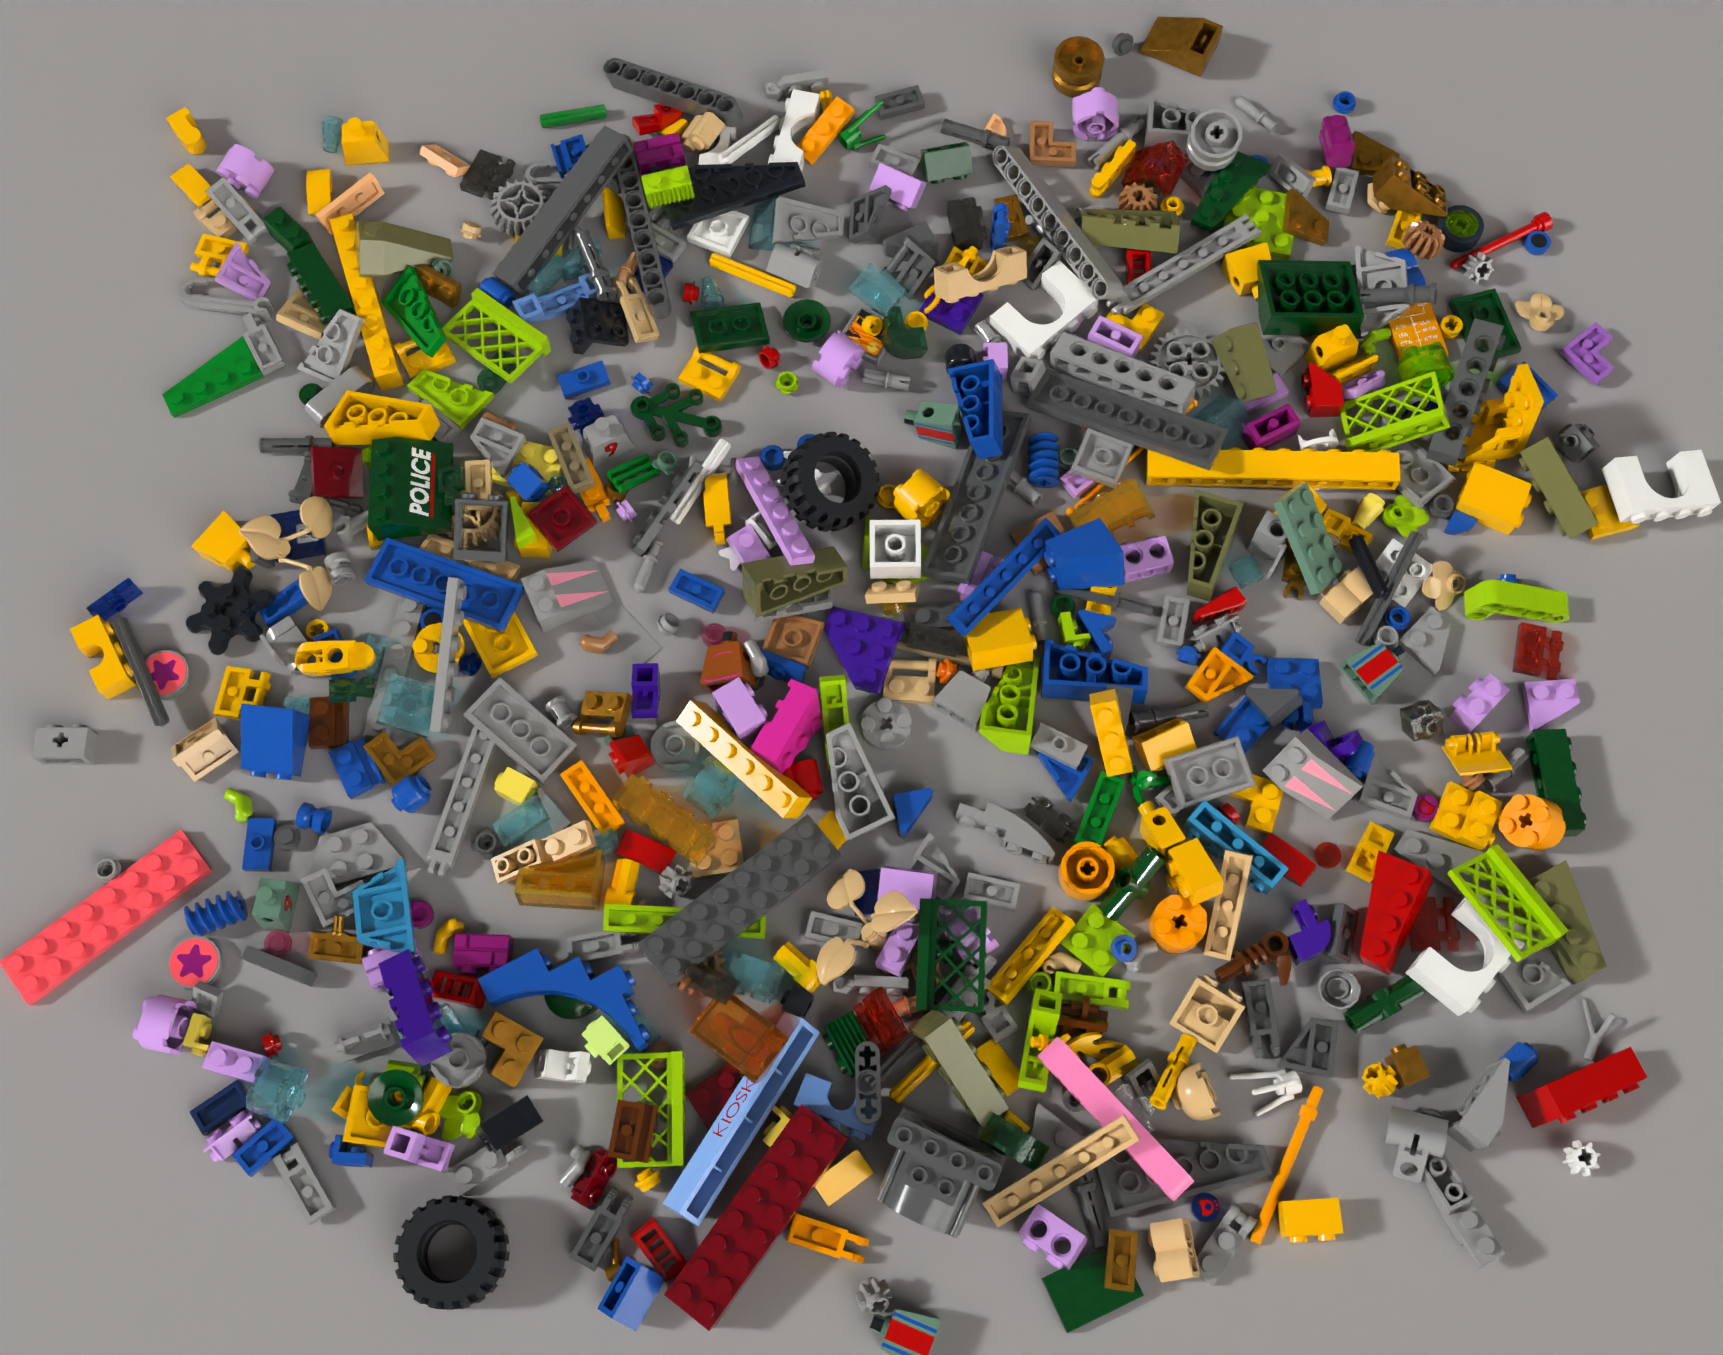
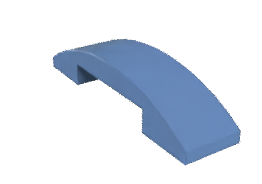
M590 273L578 277V283L538 298L533 293L512 301V304L521 319L527 323L539 322L568 314L569 309L573 307L579 297L596 300L597 291L594 284L589 280Z

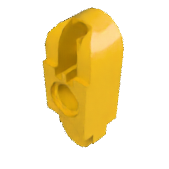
M727 472L708 475L705 478V492H703L707 529L714 528L716 546L726 545L725 527L732 526Z
M356 640L305 642L297 649L295 664L307 676L343 674L367 669V667L374 663L376 655L371 646L365 642H356ZM342 652L343 658L339 662H331V657L334 653ZM310 657H316L315 663H308Z

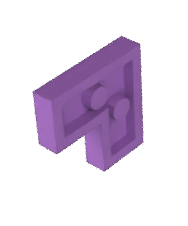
M1597 322L1576 337L1559 353L1594 386L1614 370V367L1598 353L1613 340V337Z

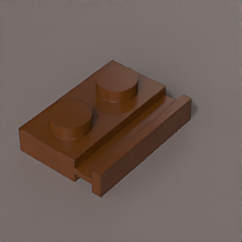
M343 695V697L310 698L308 747L311 750L337 748V746L349 743L350 698L347 695Z
M618 1100L607 1157L649 1163L659 1106Z

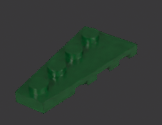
M1237 151L1233 161L1228 166L1215 172L1190 224L1212 233L1230 214L1235 205L1244 199L1247 192L1257 185L1259 179L1269 172L1271 164Z

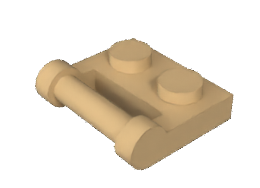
M244 199V201H245V202L251 207V209L257 214L255 208H254L253 206H251V205ZM213 200L201 209L197 208L192 212L196 219L214 236L227 239L238 230L222 210L210 219L207 218L209 214L218 208V205Z
M929 658V661L892 659L884 681L883 698L895 700L899 703L933 705L937 659ZM893 669L928 671V677L892 675Z

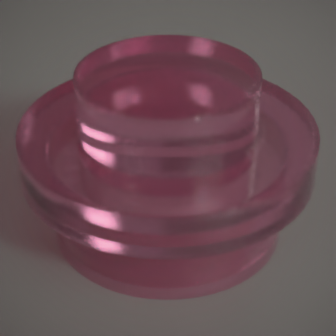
M717 623L707 625L702 631L704 644L708 647L722 644L723 633L726 632V629Z
M283 930L270 932L264 941L266 952L276 957L287 954L292 946L291 936Z

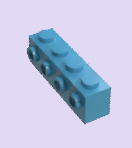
M1205 800L1191 814L1183 826L1186 829V834L1191 839L1198 838L1207 847L1206 850L1209 854L1217 859H1224L1226 849L1253 855L1248 884L1258 893L1267 895L1289 869Z

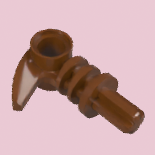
M1271 931L1261 940L1259 945L1254 942L1251 944V949L1248 947L1243 948V954L1235 951L1232 953L1233 960L1215 969L1214 973L1217 980L1224 984L1240 974L1248 977L1252 974L1251 968L1254 970L1259 969V963L1266 965L1268 962H1274L1277 966L1280 986H1286L1291 972L1288 938L1280 931ZM1268 940H1275L1279 944V951L1271 950L1268 946Z

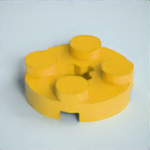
M443 623L431 624L423 628L412 644L417 663L426 671L437 674L439 653L434 654L435 644H440ZM460 632L458 636L461 637V647L459 651H456L455 662H458V667L464 660L466 648L465 640Z

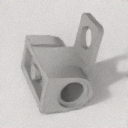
M803 242L792 243L790 247L777 243L771 253L766 271L808 289L815 287L822 268V260L813 257V255L820 254L821 250Z
M1267 510L1255 531L1247 551L1265 560L1275 559L1266 576V579L1269 580L1287 547L1286 541L1288 538L1279 516Z
M287 616L273 625L266 632V637L263 634L259 637L280 665H286L293 676H301L303 673L295 664V655L298 647L302 643L308 642V640L293 619ZM314 656L308 659V663L316 662V657Z
M1391 1106L1384 1143L1399 1146L1393 1168V1176L1420 1183L1428 1154L1440 1158L1443 1157L1449 1121ZM1406 1162L1413 1163L1417 1167V1171L1415 1173H1406L1401 1169V1165Z

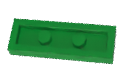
M1101 770L1073 842L1074 844L1094 842L1101 846L1124 787L1125 779L1117 776L1107 777L1106 772Z

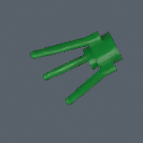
M880 100L870 110H866L849 127L838 134L839 141L845 149L849 150L853 147L857 151L863 146L886 138V135L883 134L860 142L862 134L858 129L866 119L884 104L883 100Z

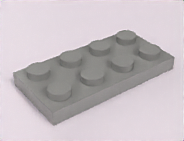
M500 677L464 713V717L540 784H543L577 747L574 741Z

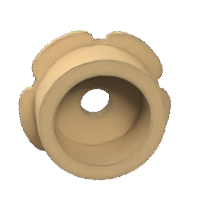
M464 221L463 226L460 228V231L463 233L462 236L469 240H476L477 237H482L483 235L481 234L482 226L471 221Z

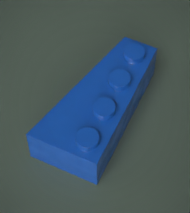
M994 359L947 369L958 400L957 403L963 417L969 442L979 459L1003 455L1002 375Z

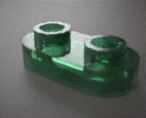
M502 351L503 358L514 357L512 353ZM499 352L492 359H499ZM504 364L509 366L503 368V370L511 374L517 368V364ZM486 366L477 377V384L480 390L492 392L493 395L498 393L507 383L506 380Z

